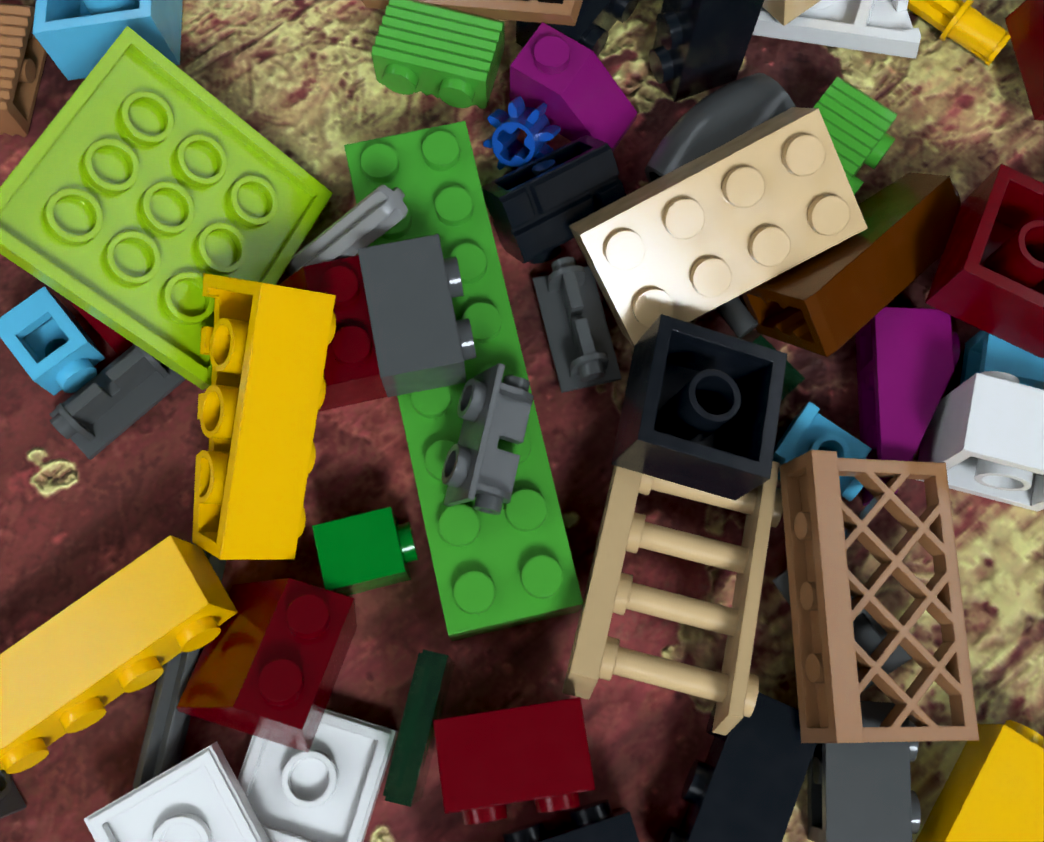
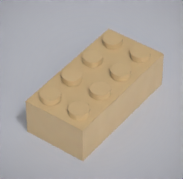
M792 107L724 145L684 164L569 226L622 334L633 346H635L661 314L690 322L868 229L819 108Z

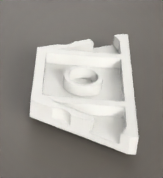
M821 0L785 26L762 7L752 34L912 59L917 57L921 40L919 28H913L907 11L909 0Z

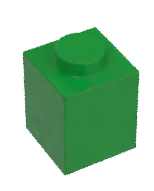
M391 506L312 526L325 589L349 596L411 580L407 563L419 560L410 522L398 524L397 517Z

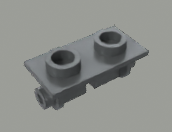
M563 257L555 260L551 264L553 272L550 275L536 277L532 281L561 393L621 380L622 377L596 281L589 266L582 267L577 265L574 257Z
M133 344L65 402L59 403L55 407L56 409L49 414L52 417L49 421L66 439L71 438L86 457L91 460L186 379Z
M498 363L474 376V378L469 379L462 390L457 414L459 418L464 420L458 444H454L450 448L442 469V483L448 485L443 505L450 507L475 499L473 507L475 510L487 514L500 515L503 503L511 502L520 455L498 449L497 446L499 439L515 444L523 443L534 396L528 392L530 385L528 380L510 375L503 377L504 364Z

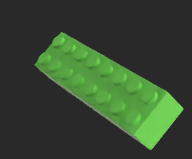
M462 121L344 145L356 204L380 185H386L391 190L398 187L405 194L403 202L408 208L406 217L367 247L439 234L443 258L457 257L464 296L452 298L456 320L469 318L476 351V358L464 360L466 381L498 363L505 365L503 377L509 375L517 376L529 381L466 122ZM466 383L397 396L447 633L451 641L579 612L583 605L534 400L531 405L523 443L515 444L499 439L498 449L520 455L511 502L503 503L501 514L493 515L475 510L473 508L475 499L450 507L443 505L448 485L442 483V469L450 448L454 444H458L464 419L458 417L457 409ZM529 385L528 392L532 394L531 387Z

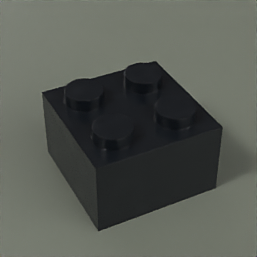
M661 314L634 346L611 464L735 501L769 480L771 476L787 353Z

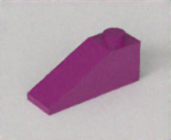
M884 307L856 333L860 441L872 448L866 459L912 461L959 359L960 340L958 334L952 332L951 315L939 309ZM880 478V479L886 484V482H887L890 478ZM863 486L862 501L863 506H867L874 497Z

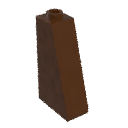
M921 173L906 174L858 204L868 229L741 294L748 311L758 322L756 327L757 333L825 357L840 349L944 253L961 206L959 193L952 185L950 176Z

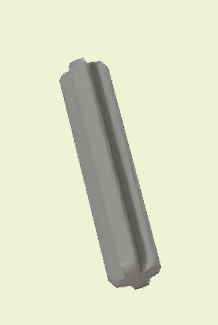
M386 185L377 187L295 254L285 269V274L289 278L304 266L357 255L359 248L367 247L406 217L408 208L403 202L405 197L403 191L398 187L391 190Z

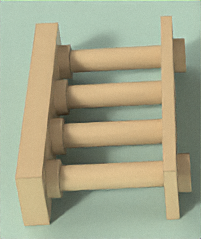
M773 461L770 479L736 501L614 465L562 693L589 700L598 679L610 681L613 674L716 701L712 733L726 736L742 720L743 716L751 717L758 697L759 676L750 673L770 528L778 526L783 513L781 489L776 488L780 463ZM650 490L745 513L746 520L742 545L739 546L645 522L646 515L634 512L638 493L649 495ZM638 548L736 572L737 577L732 608L634 583L633 575L622 572L626 551L636 554ZM628 609L727 635L721 673L620 647V639L608 636L612 614L624 615L625 610Z

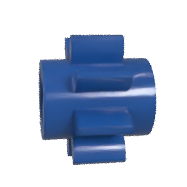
M517 96L509 102L508 113L504 110L496 109L488 116L487 120L496 130L483 142V146L493 149L495 156L499 160L497 164L499 170L506 166L520 168L554 151L546 143L561 131V127L550 125L549 119L544 114L547 109L546 103H542L537 108L525 107L523 98ZM520 129L527 134L524 144L517 139Z

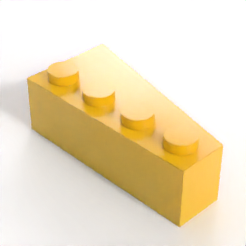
M203 273L202 296L215 298L214 327L205 326L201 328L200 354L210 355L212 376L211 385L206 389L205 393L198 394L197 419L200 420L203 434L209 438L208 451L202 450L196 455L192 543L220 560H295L298 538L302 535L306 523V513L303 504L307 478L314 467L316 459L313 439L317 414L326 395V383L323 375L328 345L331 343L336 330V317L333 311L336 295Z

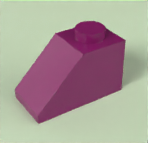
M544 22L541 23L510 65V102L515 97L521 96L525 102V107L537 108L542 103H546L547 109L544 114L549 119L550 125L560 126L561 131L558 134L570 141L588 135L608 143L613 152L637 118L638 112L594 51Z

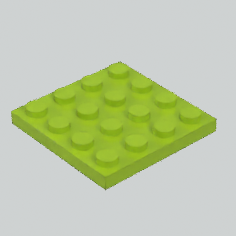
M126 26L0 186V254L201 390H205L211 385L212 364L210 355L200 354L201 328L205 326L214 327L215 298L202 296L203 273L276 285L333 193L130 27Z

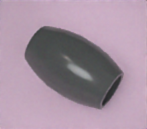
M755 73L722 86L703 98L685 113L663 137L645 167V175L648 182L651 183L780 113L796 107L794 102L778 82L764 73Z

